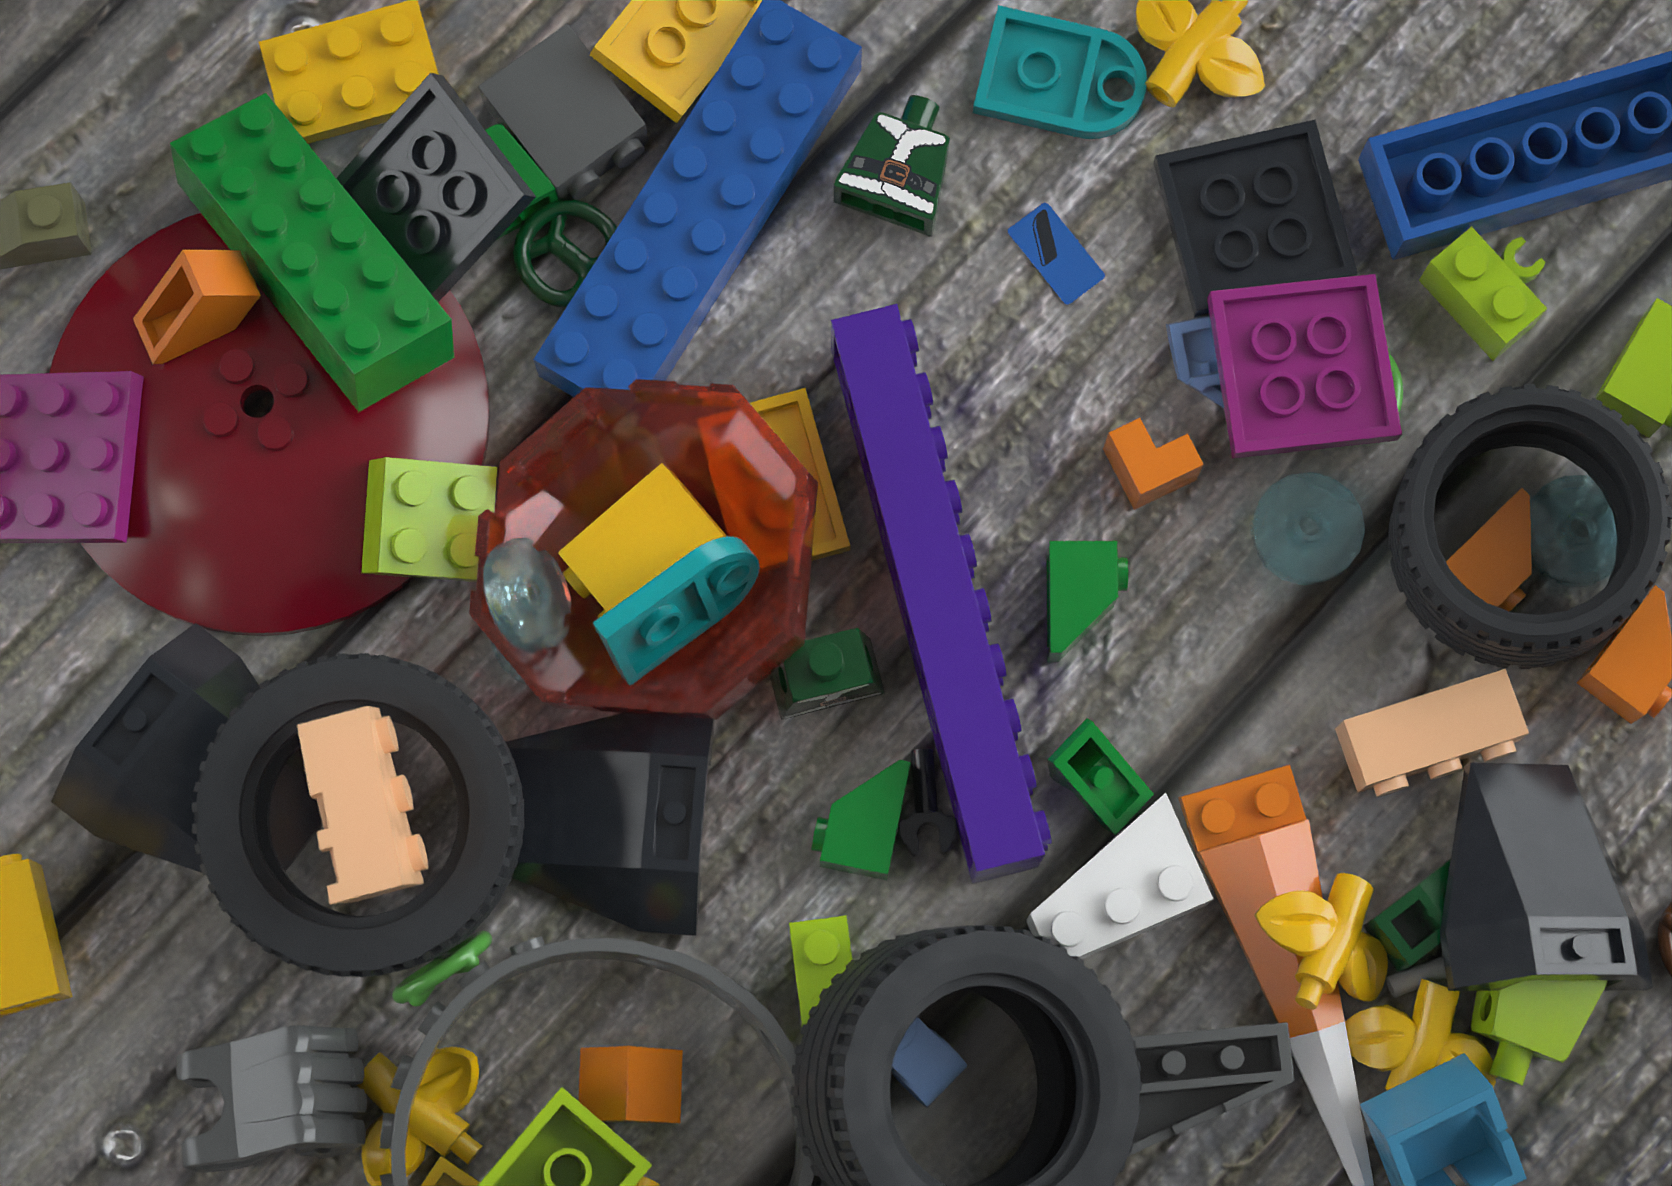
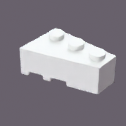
M1165 793L1030 913L1026 922L1032 935L1049 938L1052 945L1061 944L1067 949L1070 956H1078L1083 959L1205 907L1213 900L1167 794Z

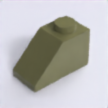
M71 182L14 191L0 200V269L92 255L86 205Z

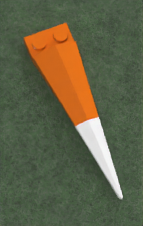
M1285 765L1178 797L1194 852L1235 933L1277 1023L1288 1022L1291 1053L1352 1186H1374L1338 981L1332 993L1322 994L1316 1009H1307L1297 1004L1295 997L1301 984L1295 979V974L1304 956L1288 952L1277 945L1261 929L1254 916L1262 905L1287 892L1297 890L1310 891L1323 898L1309 819H1306L1291 766Z

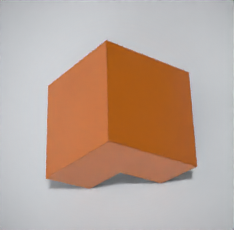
M1141 418L1109 432L1103 447L1134 510L1196 481L1204 465L1188 434L1156 448Z
M637 1046L580 1048L578 1101L602 1122L681 1123L683 1050Z

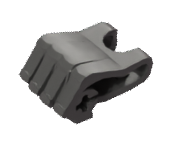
M293 1025L229 1043L186 1051L176 1057L177 1079L183 1080L186 1084L195 1088L219 1087L224 1100L222 1117L212 1130L198 1136L185 1138L181 1143L183 1168L202 1173L227 1171L253 1166L282 1150L295 1148V1153H299V1156H316L319 1159L348 1154L350 1151L363 1146L366 1140L365 1125L363 1120H354V1118L366 1113L367 1099L364 1089L351 1088L363 1083L364 1067L360 1058H348L358 1051L356 1030L353 1028Z

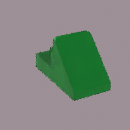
M1088 718L1047 759L1049 776L1055 782L1072 791L1103 828L1114 835L1154 795L1100 729Z

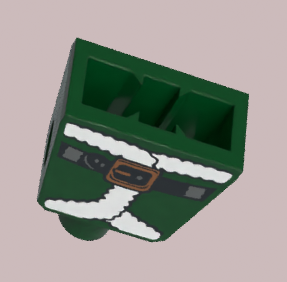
M910 95L901 118L884 112H877L835 180L833 202L931 237L935 227L950 137L932 130L940 109L939 105L926 97Z
M859 628L778 648L767 664L781 720L885 694L871 638Z

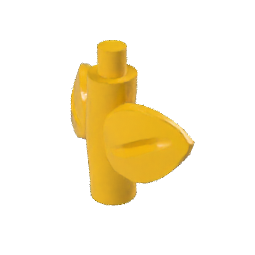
M1138 0L1135 17L1139 33L1146 42L1165 51L1161 61L1145 82L1149 93L1162 104L1174 108L1189 88L1197 73L1200 81L1214 94L1239 98L1259 93L1265 87L1258 58L1250 46L1242 39L1232 37L1233 33L1242 24L1238 15L1248 4V0H1212L1199 15H1197L1192 3L1188 0Z
M1348 873L1337 874L1327 901L1314 892L1297 890L1273 898L1262 905L1254 915L1261 929L1277 945L1288 952L1304 956L1295 974V979L1301 984L1296 994L1295 1002L1304 1008L1316 1009L1322 994L1332 993L1337 981L1350 996L1361 1001L1370 1002L1376 1000L1382 991L1388 967L1386 950L1381 941L1368 933L1361 932L1374 889L1370 883L1358 876Z
M1421 978L1412 1019L1407 1013L1389 1005H1375L1354 1014L1345 1021L1351 1056L1371 1069L1391 1071L1384 1087L1386 1090L1392 1089L1463 1053L1478 1068L1493 1088L1496 1083V1077L1489 1075L1493 1060L1485 1045L1475 1036L1451 1032L1460 991H1448L1446 986Z
M460 1047L440 1048L436 1050L427 1066L409 1117L405 1150L407 1177L424 1161L427 1145L444 1157L452 1151L466 1164H470L481 1151L483 1146L466 1133L470 1124L455 1114L464 1109L477 1089L479 1064L478 1057L472 1051ZM379 1052L364 1068L363 1083L356 1086L364 1089L365 1094L384 1113L395 1114L401 1091L392 1088L391 1084L398 1067L383 1053ZM383 1115L376 1119L366 1130V1140L362 1146L363 1169L366 1180L371 1186H382L380 1175L392 1173L391 1149L380 1148Z

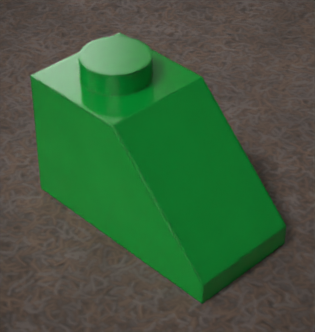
M1049 541L1046 549L1047 662H1059L1114 607L1118 598V591H1127L1128 559L1127 557H1118L1117 541Z
M904 760L896 761L832 803L829 818H817L811 850L821 852L820 867L887 881L911 762Z

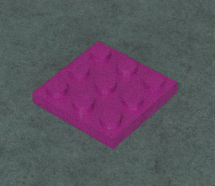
M1375 274L1210 291L1207 301L1232 459L1398 441L1402 436Z
M132 371L0 374V543H127L143 376Z

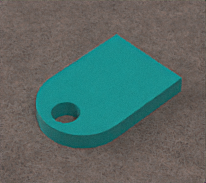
M998 5L973 105V114L1083 139L1109 137L1126 128L1139 113L1147 88L1145 84L1147 81L1145 65L1135 47L1125 38L1112 31ZM1112 78H1122L1132 86L1133 95L1125 101H1113L1105 95L1103 85Z
M731 536L721 537L697 547L593 622L617 671L629 686L724 618L746 597L758 577L760 564L757 557L740 538Z

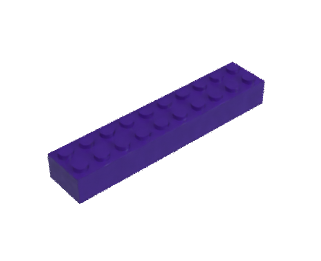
M894 304L831 320V353L953 815L956 818V826L971 883L976 884L1038 868L1045 856V851H1048V845L1052 844V839L1044 811H1033L1030 796L1033 795V788H1037L1030 757L1028 754L1019 756L1015 741H1018V733L1022 732L1015 701L1013 698L1004 700L1000 687L1004 686L1003 677L1007 676L1001 648L998 643L989 645L986 633L989 632L988 622H992L988 599L984 588L974 590L971 579L975 578L973 568L977 567L972 540L969 534L960 536L957 525H960L959 513H962L958 488L954 479L944 480L943 472H946L944 459H948L944 436L940 426L930 428L929 419H932L930 406L933 405V397L926 372L919 374L915 372L914 367H917L916 352H919L915 328L911 319L901 320L898 305Z

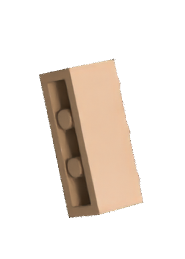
M1506 668L1343 720L1335 728L1357 793L1374 788L1376 797L1409 787L1406 777L1427 771L1430 780L1460 771L1463 769L1460 760L1481 754L1485 763L1517 752L1514 743L1529 734Z

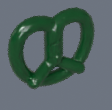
M560 199L541 206L526 219L514 241L513 260L521 281L539 300L555 307L568 306L600 256L598 255L595 258L588 256L563 235L567 216L581 218L595 226L602 233L605 239V246L617 229L616 224L603 211L579 200ZM550 221L547 235L533 241L537 232ZM550 252L576 273L577 281L568 290L560 291L554 289L537 275L532 266L531 259Z

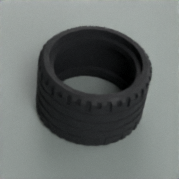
M1535 384L1503 387L1496 394L1491 395L1488 391L1478 395L1477 398L1457 406L1453 415L1446 414L1424 437L1421 446L1416 449L1400 484L1390 517L1388 547L1393 556L1390 563L1399 592L1405 593L1407 597L1405 603L1418 618V622L1425 629L1430 627L1436 633L1434 638L1454 649L1453 651L1464 656L1466 652L1469 655L1475 656L1474 661L1496 665V667L1508 668L1510 665H1518L1519 669L1544 668L1553 666L1556 661L1563 660L1567 662L1595 648L1598 643L1606 640L1632 614L1647 596L1649 589L1655 584L1668 553L1665 551V545L1671 540L1672 506H1667L1666 499L1670 495L1668 484L1665 483L1662 475L1664 472L1660 463H1654L1651 457L1653 450L1648 442H1644L1639 436L1640 432L1632 424L1627 426L1620 420L1622 418L1621 414L1614 409L1610 410L1602 405L1603 402L1593 397L1590 401L1581 397V392L1572 389L1569 391L1559 389V386L1546 385L1545 389L1536 388ZM1522 446L1541 448L1558 454L1586 471L1602 490L1613 512L1617 533L1615 564L1605 588L1585 603L1563 612L1543 615L1509 612L1486 603L1466 589L1449 569L1438 546L1434 525V509L1437 490L1448 475L1467 460L1489 450Z

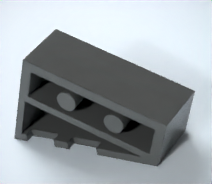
M1288 1022L1132 1037L1135 1040L1137 1048L1135 1054L1141 1068L1139 1073L1142 1091H1140L1139 1103H1141V1113H1139L1137 1122L1139 1127L1137 1133H1134L1132 1140L1133 1148L1128 1156L1295 1082Z

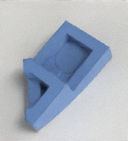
M1210 315L1165 324L1177 379L1224 408Z

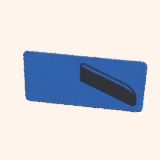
M1042 203L1008 229V234L1066 305L1071 304L1105 278V273L1048 203Z

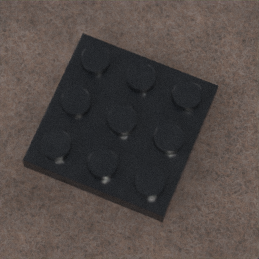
M430 73L336 178L437 302L450 291L536 198L445 77Z
M1316 120L1155 155L1153 164L1194 317L1209 314L1207 297L1210 291L1358 275Z

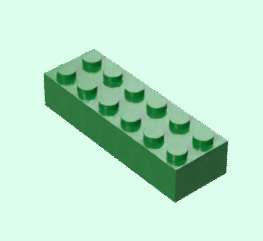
M267 93L250 100L170 143L177 184L230 250L241 251L255 282L358 412L455 358L452 319Z

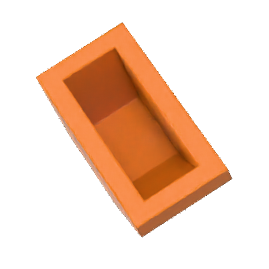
M183 249L133 320L152 364H164L234 331L261 295L240 250Z
M1523 488L1516 492L1446 561L1449 569L1466 589L1486 603L1509 612L1527 595L1519 586L1532 574L1530 495Z
M1656 585L1649 589L1647 596L1613 633L1576 682L1630 724L1643 717L1646 713L1654 718L1672 697V689L1667 686L1672 679V633L1665 592Z

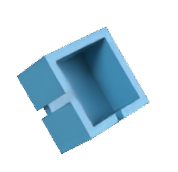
M1465 1053L1359 1104L1391 1186H1456L1443 1170V1168L1451 1165L1466 1186H1513L1527 1179L1512 1137L1505 1130L1508 1126L1494 1088Z

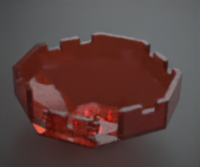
M636 379L628 386L630 390L585 387L500 461L495 513L486 509L478 516L474 556L478 557L479 560L476 591L471 590L469 615L543 703L561 709L717 720L805 643L818 482L734 385L710 383V386L679 385L676 381ZM663 463L679 478L727 536L740 538L759 560L760 569L758 577L749 593L729 614L629 686L617 671L593 624L598 619L597 615L604 608L592 594L584 599L569 584L562 574L569 566L558 552L659 464Z

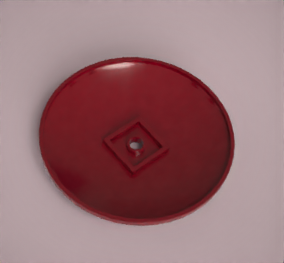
M201 213L181 219L160 229L135 245L112 264L97 280L72 315L61 336L52 360L49 373L132 371L144 377L127 543H81V545L101 569L128 593L159 612L191 625L197 623L203 629L233 635L272 636L320 629L350 619L378 605L415 578L361 573L369 460L390 457L484 466L490 426L489 387L484 361L473 329L461 305L452 292L449 291L438 303L452 319L455 358L360 412L342 392L257 283L256 286L261 296L234 331L164 364H152L133 320L135 315L183 249L230 250ZM261 390L271 393L274 397V405L267 415L254 418L245 414L244 403L250 394Z

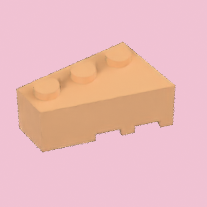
M365 706L297 725L309 793L312 799H317L324 830L317 831L319 848L322 853L330 851L337 879L336 884L327 886L330 904L357 902L424 884L421 870L428 869L427 854L421 836L419 834L411 835L406 811L413 810V800L406 777L404 775L396 776L391 752L398 751V741L390 717H381L379 708Z

